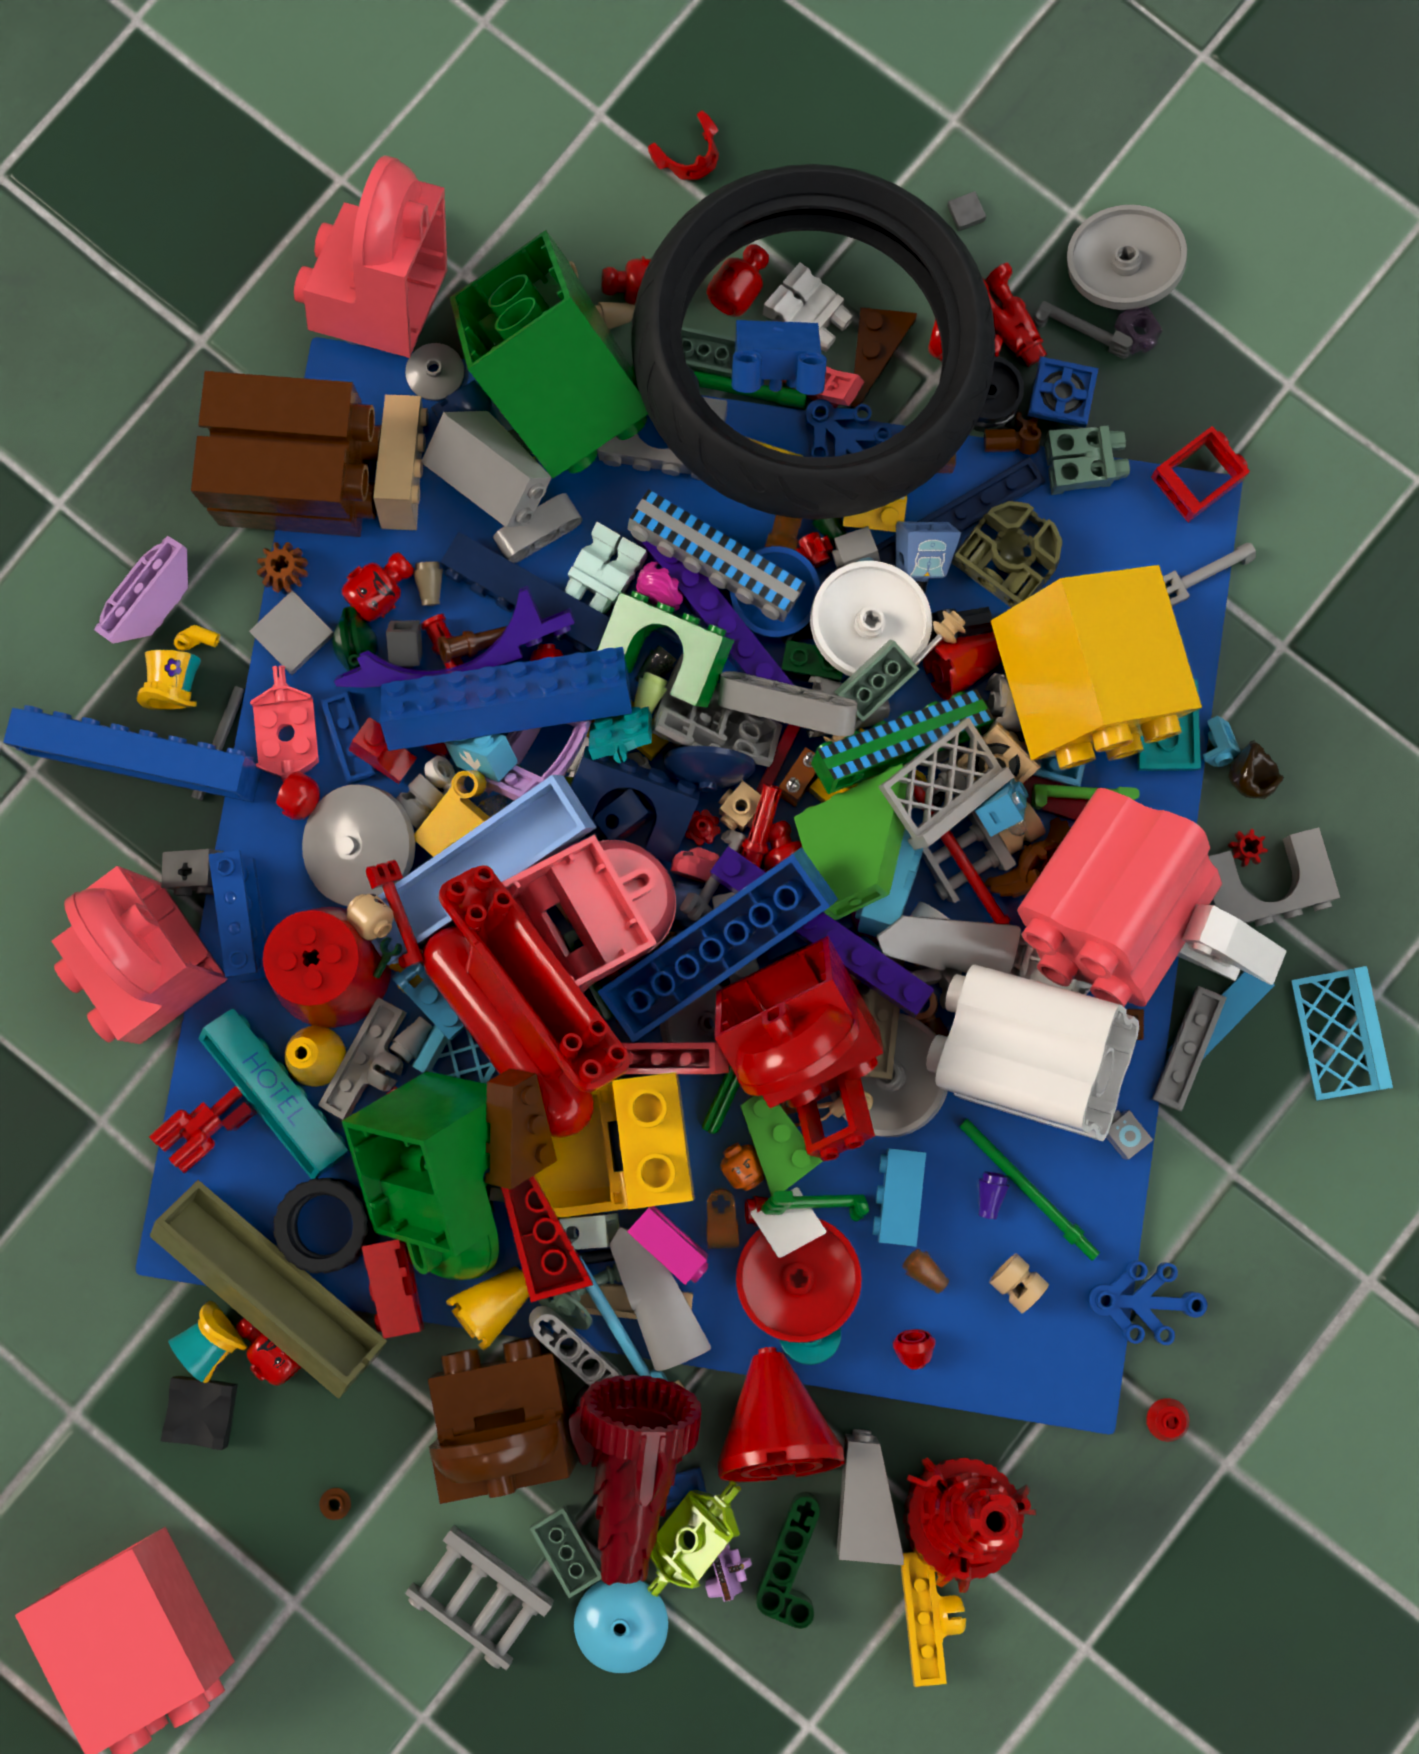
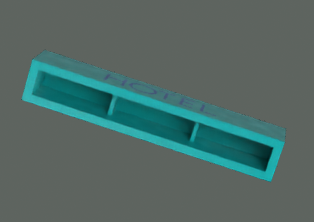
M234 1008L203 1027L198 1038L311 1179L318 1178L343 1159L348 1149L342 1136L331 1130L327 1125L324 1114L319 1109H314L307 1100L308 1097L304 1089L293 1083L288 1076L286 1067L281 1062H276L269 1053V1047L266 1042L255 1036L250 1029L248 1020L243 1015H238Z

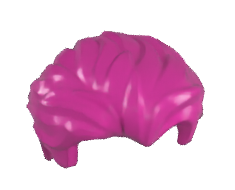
M657 561L648 563L640 570L636 584L637 592L649 596L648 603L656 606L659 601L674 607V611H677L683 601V594L678 591L679 580L671 578L668 569H657Z

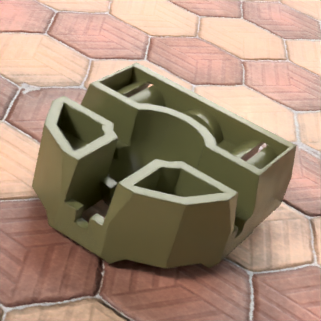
M1007 501L991 508L983 516L979 524L956 550L951 563L1012 608L1039 592L1054 574L1060 559L1062 538L1055 523L1050 519L1039 518L1038 514L1034 512V507L1030 504ZM1028 519L1041 528L1034 538L1031 535L1029 537L1025 535V531L1021 529ZM985 524L998 532L995 540L981 531ZM1029 545L1031 556L1024 557L1023 548ZM991 559L999 570L1010 574L1005 581L996 572L986 568ZM1034 561H1037L1049 570L1044 578L1030 568ZM1027 581L1028 583L1024 586V588L1021 590V592L1016 596V594L1018 593V591L1021 589V587H1022V586L1025 584V582Z

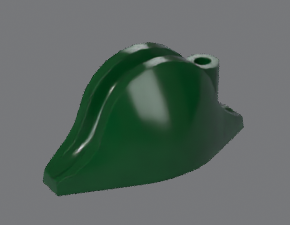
M344 607L336 625L332 643L337 659L347 671L360 667L357 657H360V653L369 650L376 654L377 638L373 629L354 607Z

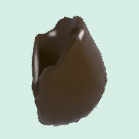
M1255 740L1250 741L1236 756L1230 765L1228 775L1231 784L1242 796L1253 799L1269 797L1276 791L1284 779V776L1279 774L1277 764Z

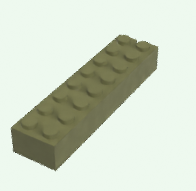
M199 1180L155 1221L149 1237L338 1399L375 1360L385 1346L387 1340L305 1270H300L294 1264L289 1263L277 1246Z

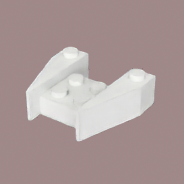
M1196 904L1182 938L1186 943L1177 956L1233 981H1236L1241 969L1273 985L1286 950L1242 920L1218 907Z

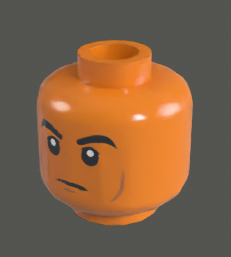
M735 1143L723 1152L725 1157L720 1163V1169L733 1188H742L744 1191H748L764 1180V1173L758 1155L752 1145L740 1146L739 1143Z

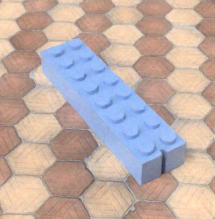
M563 775L549 776L395 884L419 949L425 946L426 942L437 931L455 925L439 901V890L446 881L471 868L485 865L489 866L502 882L565 850L596 828ZM383 892L378 895L389 906L385 893ZM393 919L392 929L387 934L388 937L392 938L388 945V950L392 952L395 945L399 943L402 945V952L398 956H392L387 965L398 963V958L407 953L395 919ZM386 937L376 938L371 941L380 957L383 954L380 951V943Z

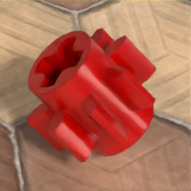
M813 532L798 541L800 547L796 551L805 556L815 569L827 564L831 560L829 554L832 553L833 546L828 536L821 538L818 532Z
M1250 829L1246 836L1241 831L1235 833V838L1238 841L1228 844L1229 848H1233V858L1241 860L1242 867H1246L1249 864V860H1252L1255 865L1261 863L1258 855L1268 852V849L1263 848L1262 844L1266 837L1261 836L1259 838L1254 835V829ZM1250 843L1253 848L1245 853L1243 847Z

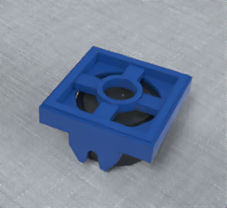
M1040 356L1032 385L1027 416L1086 428L1099 368Z

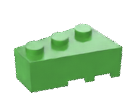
M752 1095L740 1105L771 1196L776 1191H785L823 1162L821 1158L807 1155L803 1135L780 1105L769 1108L762 1095Z

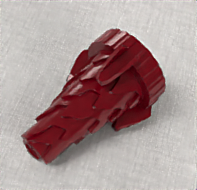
M619 1375L612 1378H604L593 1383L581 1397L580 1406L569 1417L570 1436L581 1465H587L591 1462V1467H596L593 1494H598L595 1516L600 1520L598 1550H601V1580L609 1586L613 1583L631 1584L639 1580L644 1582L647 1579L650 1555L656 1543L660 1516L665 1517L667 1496L671 1486H674L676 1465L682 1461L684 1455L695 1448L698 1442L702 1412L700 1401L690 1391L665 1379L644 1375Z

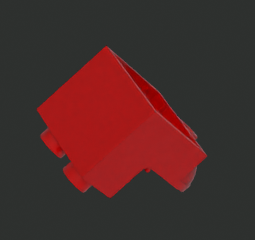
M828 936L716 991L715 1040L736 1074L743 1091L749 1095H762L769 1108H773L785 1101L791 1108L803 1106L814 1100L821 1093L822 1087L820 1084L840 1074H843L846 1080L861 1078L877 1066V1056L883 1054L880 1029Z

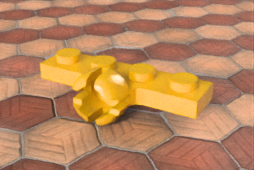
M903 1553L904 1565H901L913 1686L947 1684L942 1644L943 1638L950 1635H960L965 1631L966 1618H948L947 1613L965 1612L963 1601L956 1595L940 1596L936 1589L935 1571L931 1570L928 1565L923 1564L918 1559L917 1553Z

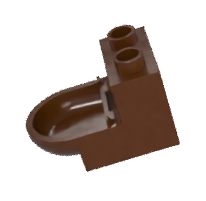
M536 1336L503 1343L505 1359L481 1364L478 1348L443 1355L441 1359L444 1371L437 1372L428 1378L438 1436L437 1440L429 1446L440 1504L488 1494L489 1498L501 1497L514 1493L517 1488L570 1477L578 1462V1456L570 1436V1412L560 1359L550 1350L542 1351L541 1342Z

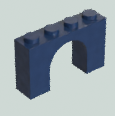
M585 746L570 787L589 817L592 819L599 800L609 791L624 787L641 791L653 802L657 814L646 838L644 849L655 857L672 863V859L679 849L699 802L700 791L696 785L685 779L676 780L668 777L665 772L659 769L652 768L649 770L639 766L636 761L627 758L625 762L621 758V763H617L613 756L592 760L588 750L589 746Z

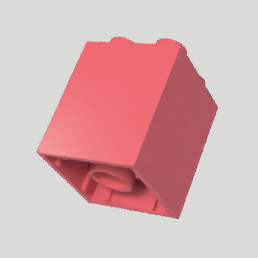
M166 1527L56 1588L15 1614L84 1754H98L108 1747L112 1754H132L152 1740L151 1735L169 1723L166 1714L174 1728L192 1720L210 1707L208 1702L225 1691L219 1677L235 1662Z

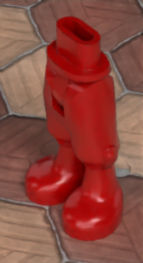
M1006 262L995 268L984 280L993 312L994 328L996 333L1003 338V342L1016 355V358H1022L1027 367H1030L1039 361L1040 356L1046 357L1048 354L1041 345L1044 341L1025 308V302L1021 298L1013 296L1009 289L1008 280L1012 276L1013 270L1010 264ZM989 288L1001 301L1003 309L997 306L989 293Z

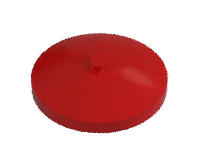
M819 1219L826 1230L825 1234L781 1258H778L761 1229L752 1235L741 1252L736 1271V1287L739 1300L751 1321L759 1329L774 1338L796 1343L824 1338L840 1328L856 1307L862 1282L857 1254L845 1235L824 1220Z

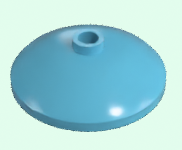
M599 1580L582 1596L575 1613L574 1632L582 1653L595 1666L608 1672L630 1673L647 1666L660 1653L667 1637L668 1614L661 1596L656 1597L648 1591L647 1588L650 1584L639 1580L631 1584L613 1583L609 1586L602 1580ZM618 1623L626 1627V1631L622 1634L617 1633L614 1629V1626Z

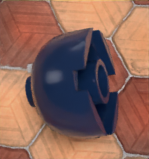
M473 380L448 395L445 401L436 403L431 409L440 421L444 412L488 411L490 413L492 402L479 383Z

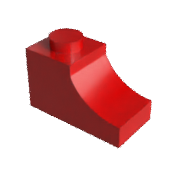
M370 717L353 738L349 747L350 752L398 784H400L417 759L405 748L388 751L381 724Z

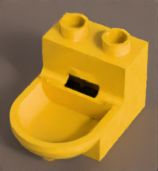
M671 1072L613 1080L612 1083L591 1092L594 1099V1111L589 1124L575 1135L565 1138L552 1137L557 1161L535 1174L557 1217H571L693 1201L695 1196L680 1082L677 1073ZM611 1121H617L619 1147L623 1163V1171L618 1172L615 1169L610 1130Z

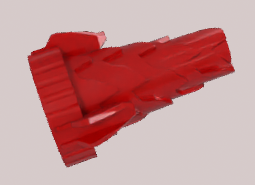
M926 1457L922 1460L925 1468L920 1477L908 1475L906 1478L911 1484L908 1498L905 1499L903 1523L906 1527L904 1530L906 1538L909 1539L910 1547L913 1552L917 1553L918 1559L937 1573V1586L942 1588L955 1578V1581H958L959 1593H966L971 1580L974 1578H985L990 1573L994 1574L1001 1569V1566L1006 1565L1011 1560V1556L1013 1553H1016L1019 1547V1540L1023 1535L1022 1524L1024 1523V1514L1036 1515V1509H1031V1503L1027 1497L1030 1492L1028 1485L1026 1484L1016 1490L1014 1485L1010 1484L1008 1478L1003 1473L997 1471V1468L991 1464H985L981 1460L968 1458L947 1459L940 1461L939 1464H934ZM993 1511L997 1512L1001 1518V1525L996 1531H991L986 1523L987 1516Z

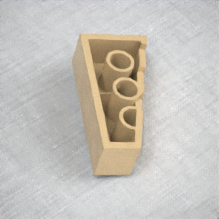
M385 394L373 495L381 529L417 530L420 478H422L423 474L421 457L426 447L423 426H428V408H423L421 396Z

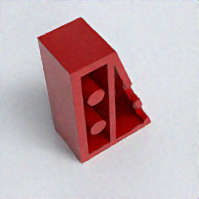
M394 1239L362 1246L364 1263L370 1281V1296L372 1301L375 1302L377 1314H375L377 1332H382V1336L385 1339L424 1330L414 1267L405 1242Z

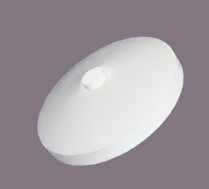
M858 561L839 568L823 582L811 607L810 625L813 639L823 657L837 670L851 676L890 639L895 641L913 661L928 645L932 631V615L929 602L923 590L907 573L884 562Z

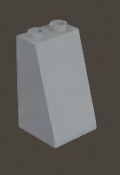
M488 411L444 412L421 461L431 471L505 527L528 526L552 478Z
M853 1429L852 1434H845L844 1441L845 1464L842 1468L836 1546L839 1560L904 1565V1557L880 1443L877 1437L871 1434V1431Z

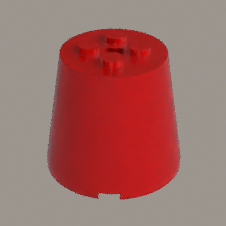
M321 907L292 914L276 925L264 947V971L278 1000L291 1015L309 1025L335 1028L351 1025L362 1020L369 1014L378 997L383 999L390 984L392 969L389 968V965H386L380 978L373 976L381 957L371 942L373 940L362 938L347 920V908ZM311 954H318L317 958H319L320 961L317 965L312 963L309 965V963L311 962L309 961V957Z

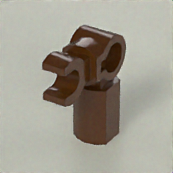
M1017 412L1015 427L1018 432H1015V429L985 430L984 451L1014 452L1015 449H1018L1021 453L1027 455L1037 453L1041 441V430L1037 426L1038 418L1032 417L1030 420H1025L1022 418L1021 412Z

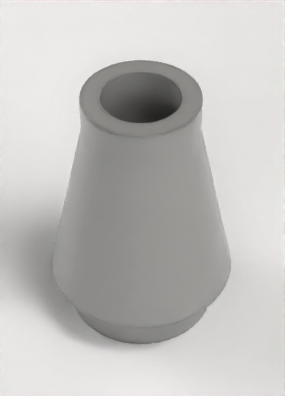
M418 1017L415 1022L392 1040L393 1044L389 1049L401 1060L409 1064L412 1059L417 1058L433 1027L426 1020Z

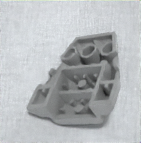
M681 654L665 686L667 691L657 705L652 720V733L663 740L684 747L712 746L739 751L753 758L757 765L770 767L774 759L782 725L776 720L719 706V683L716 685L708 708L694 706L670 695L683 662V654Z

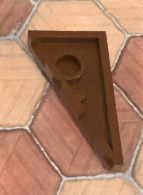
M861 307L854 374L859 375L864 380V384L856 398L852 401L850 409H855L856 406L863 403L876 379L880 377L891 360V356L899 348L906 333L914 325L917 313Z

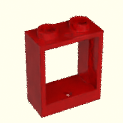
M1211 426L1158 466L1151 478L1189 523L1244 481L1250 470L1244 457L1236 454L1231 449L1224 433L1217 431ZM1205 445L1232 478L1199 502L1173 469Z
M840 1074L820 1084L822 1091L814 1100L797 1107L807 1155L821 1158L822 1161H831L840 1156L839 1153L848 1149L859 1148L864 1145V1141L875 1136L861 1078L846 1080L843 1074ZM840 1090L848 1127L825 1138L817 1101Z

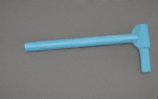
M579 1255L593 1281V1285L585 1287L637 1375L651 1376L668 1381L662 1371H650L582 1257Z

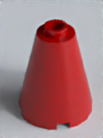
M994 632L955 638L956 643H948L941 640L923 659L924 670L926 674L932 673L935 682L930 684L941 698L949 700L954 694L965 691L1002 663Z

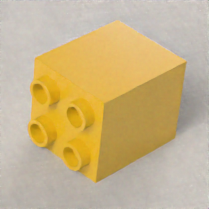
M1159 565L1060 578L991 620L1031 761L1056 756L1059 768L1063 770L1094 761L1096 757L1093 749L1096 752L1105 751L1109 761L1125 758L1144 750L1140 736L1144 737L1145 743H1153L1174 737L1182 733L1178 719L1202 708Z

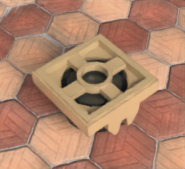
M999 722L982 736L1002 768L1008 767L1014 775L1016 782L1021 781L1023 784L1041 768V763L1037 760L1031 761L1026 743L1024 741L1020 742L1015 732H1008ZM964 753L956 760L959 768L967 769L969 754ZM976 756L975 771L980 773L986 772L989 769L983 757Z

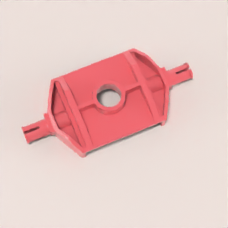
M285 666L272 667L273 687L251 700L250 704L253 706L258 756L256 767L281 777V780L284 782L293 772L305 773L319 763L313 697L308 693L290 687L286 683ZM286 726L293 727L295 731L294 737L290 741H281L279 737L281 729Z

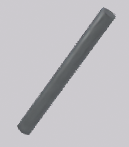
M234 686L212 745H215L216 749L221 751L244 697L245 689ZM193 790L191 797L202 801L205 792Z

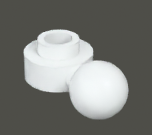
M435 756L425 764V777L434 786L443 788V795H445L451 788L455 772L451 763L446 758Z

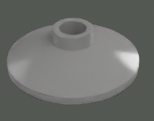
M431 343L421 346L412 353L408 359L405 374L409 387L416 395L426 400L439 401L446 399L448 395L460 388L464 379V365L461 357L454 349L444 344ZM433 364L439 366L438 370L435 372H430L428 370L429 367Z

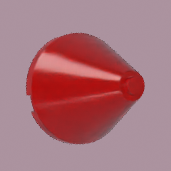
M776 1347L759 1349L758 1354L752 1357L717 1463L720 1479L729 1482L773 1481L781 1476L795 1475L797 1478L827 1472L843 1466L845 1459L842 1445L784 1353L777 1352Z

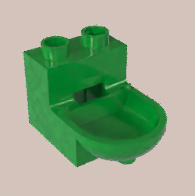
M428 1071L342 1120V1124L374 1233L404 1241L413 1266L421 1274L431 1272L451 1280L476 1279L495 1266L499 1255L498 1233L485 1188L487 1183L483 1181V1174L490 1167V1154L486 1153V1143L490 1142L491 1123L486 1122L487 1084Z

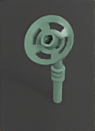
M613 1264V1268L606 1266V1270L593 1276L599 1287L608 1282L614 1284V1280L621 1282L616 1264ZM585 1288L556 1295L552 1301L550 1298L538 1300L541 1306L552 1308L573 1328L585 1330L592 1324L589 1312L580 1303V1296L588 1293Z

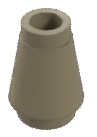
M439 562L416 563V571H413L422 606L440 605L443 569H440Z

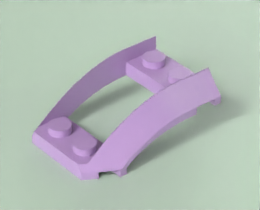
M592 720L567 723L575 727L572 735L556 761L541 777L517 766L524 759L541 728L509 732L506 738L518 763L500 782L485 777L487 782L485 791L488 794L495 791L515 801L549 776H565L581 749Z

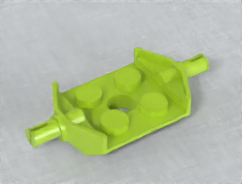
M730 1481L721 1495H713L699 1490L689 1491L657 1533L656 1543L650 1555L657 1569L655 1573L658 1575L647 1588L652 1595L658 1597L664 1587L670 1582L677 1586L691 1589L699 1587V1580L731 1539L740 1535L730 1507L731 1501L741 1491L737 1483ZM687 1531H691L695 1535L696 1542L692 1549L688 1548L684 1543V1535Z

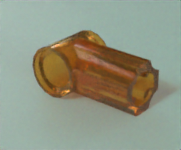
M776 515L772 533L769 532L765 547L781 546L796 551L798 545L797 535L802 518Z

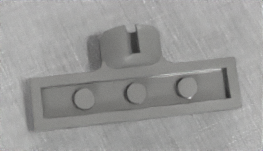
M378 997L318 1104L319 1107L344 1120L351 1115L364 1089L368 1085H372L382 1091H389L393 1088L397 1081L386 1075L385 1072L388 1070L401 1076L403 1062L400 1058L391 1054L388 1048L407 1012Z

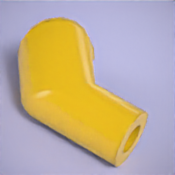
M192 625L176 635L174 645L181 651L189 650L200 643L215 648L220 641V634L198 625Z

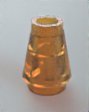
M916 1249L903 1263L902 1267L906 1270L907 1276L933 1290L936 1294L942 1292L949 1283V1279L945 1277V1274L927 1251L922 1252L920 1249Z

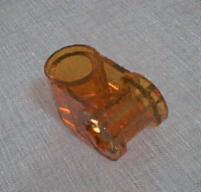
M724 1188L715 1189L710 1193L707 1201L708 1249L739 1248L738 1219L736 1220L734 1195ZM718 1195H724V1200L730 1201V1205H726L724 1211H719L718 1206L712 1204V1201H717Z

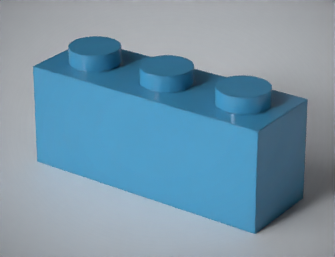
M887 1148L886 1154H881L879 1173H884L883 1185L877 1186L876 1204H881L880 1217L874 1216L872 1232L873 1235H878L877 1241L879 1243L917 1247L926 1160L925 1152Z

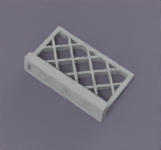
M968 717L959 722L878 787L911 837L907 841L913 850L932 845L1013 779L1014 775L1008 767L1002 768ZM965 729L970 737L969 748L958 746L959 732ZM939 748L950 750L948 765L936 763ZM957 751L969 754L967 769L955 767ZM976 756L983 757L989 766L986 772L980 773L975 771ZM916 766H928L927 782L915 780ZM936 768L947 771L946 787L934 784ZM955 773L966 775L965 789L953 788ZM896 782L907 784L905 800L897 798L891 789V786ZM914 785L926 788L925 804L913 802ZM933 790L945 792L944 806H932ZM912 807L924 809L923 823L918 827L911 819Z

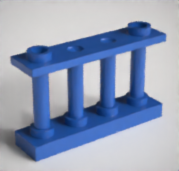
M239 849L208 854L225 977L238 976L241 983L267 979L263 967V952L267 940L256 861L254 858L242 859Z

